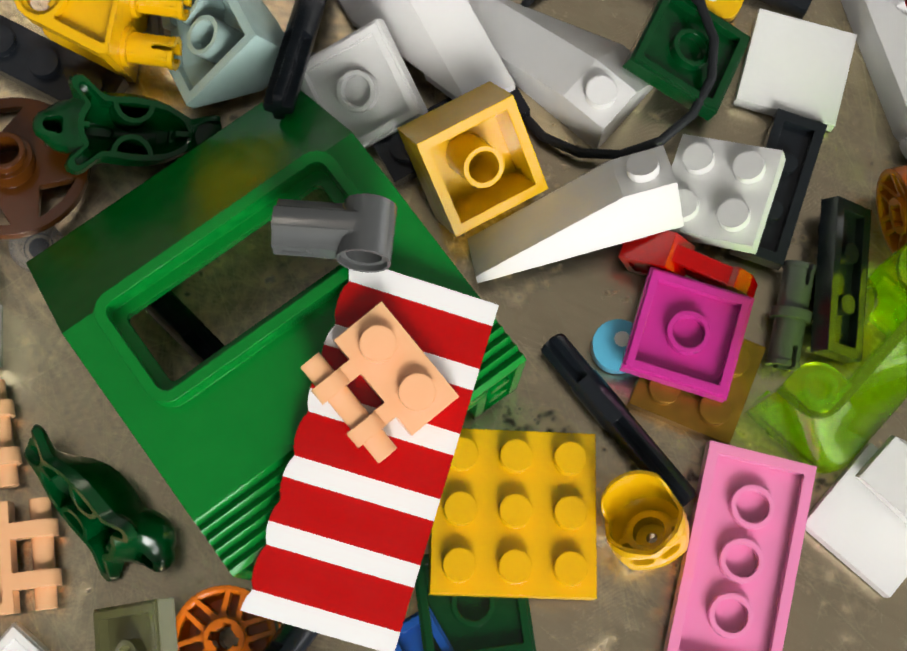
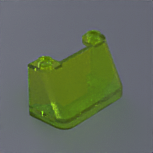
M907 242L882 261L867 277V287L873 289L875 303L872 312L866 319L886 336L849 378L846 379L839 371L826 363H806L792 372L782 385L771 392L766 390L745 412L798 461L817 466L816 473L828 474L841 470L848 465L907 398Z

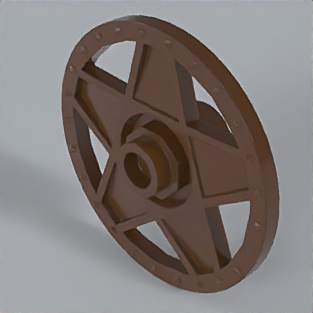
M19 97L0 99V114L19 112L0 132V210L10 224L0 225V239L24 238L53 227L68 216L77 206L89 183L91 168L79 175L68 173L64 168V164L69 154L58 153L52 150L33 132L32 122L37 112L51 106L39 100ZM73 183L63 200L41 216L42 190Z

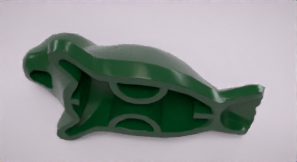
M74 74L69 77L68 83L73 97L58 101L45 110L37 112L32 122L33 132L38 138L44 141L52 150L58 153L69 154L64 168L72 175L82 174L97 163L134 167L166 163L185 155L222 129L221 116L210 115L190 119L170 105L150 97L130 93H109L99 90L83 74Z
M38 424L33 426L31 430L32 437L29 439L24 457L39 477L43 488L57 511L92 552L103 578L108 582L118 579L125 562L143 565L154 572H163L171 567L175 562L174 549L176 545V531L172 522L163 514L145 508L134 488L119 471L94 458L59 451L54 447L42 426Z

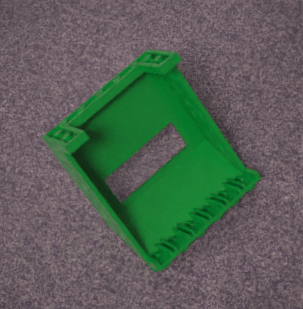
M300 90L294 112L292 114H285L284 119H275L273 113L264 110L263 102H261L26 262L61 333L175 496L199 527L233 577L252 581V573L257 557L266 546L268 520L275 505L280 501V484L287 464L294 456L296 431L302 418L308 412V394L312 382L300 367L318 352L322 355L326 337L336 323L335 309L339 295L349 281V269L338 265L176 381L169 379L130 324V319L271 221L273 206L277 204L278 199L301 200L318 188L325 192L332 203H344V199L348 196L362 193L380 195L393 201L398 209L391 265L387 270L481 299L353 132L302 90ZM496 318L467 410L474 420L517 389L527 361L524 354L519 351L517 345L512 342L510 336L504 331Z

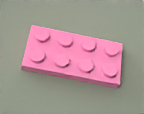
M710 440L706 443L689 523L688 548L682 557L663 651H783L817 466Z

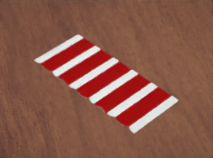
M349 269V281L342 289L335 309V326L328 333L322 349V356L334 371L348 361L333 342L334 339L382 301L459 397L412 436L407 433L396 418L389 422L383 428V431L396 445L397 449L378 463L364 445L357 448L346 434L351 429L328 401L323 405L311 392L315 388V385L312 383L308 394V412L299 423L294 439V456L287 464L282 476L280 501L275 505L268 520L266 546L257 557L252 573V590L245 598L240 611L378 651H395L499 305L387 269L376 273H365ZM361 375L347 385L369 414L383 403Z

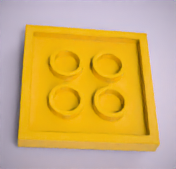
M462 428L430 533L428 595L565 600L597 599L596 434Z

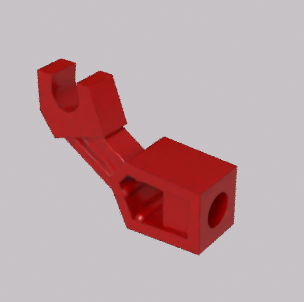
M665 231L625 242L620 250L618 257L628 272L647 276L650 267H655L684 277L687 275L700 282L754 298L758 286L752 274L741 267L729 266L694 251L695 246L677 232Z

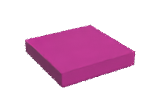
M650 267L619 371L723 403L728 397L755 298Z

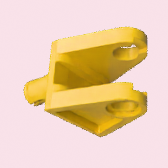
M14 0L17 9L33 24L41 27L44 34L51 41L124 77L128 82L136 83L139 64L163 67L174 71L180 66L181 61L174 59V55L182 56V41L180 37L143 32H146L149 14L186 21L190 11L183 9V6L191 7L192 0H51L47 4L49 8L45 11L34 10L30 0Z

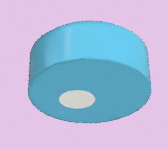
M614 319L605 322L597 329L591 340L590 351L595 364L600 369L610 374L626 373L619 371L633 323L623 319Z

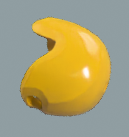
M647 470L629 471L617 476L605 487L601 495V509L605 519L607 543L615 556L631 570L657 569L675 561L687 551L689 524L686 512L659 474ZM652 538H657L654 543H649Z

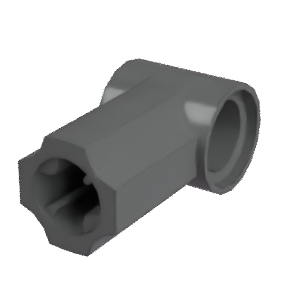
M369 193L350 195L344 199V203L278 199L277 204L273 206L271 218V248L273 254L336 259L345 268L365 273L385 271L391 265L398 208L390 199Z

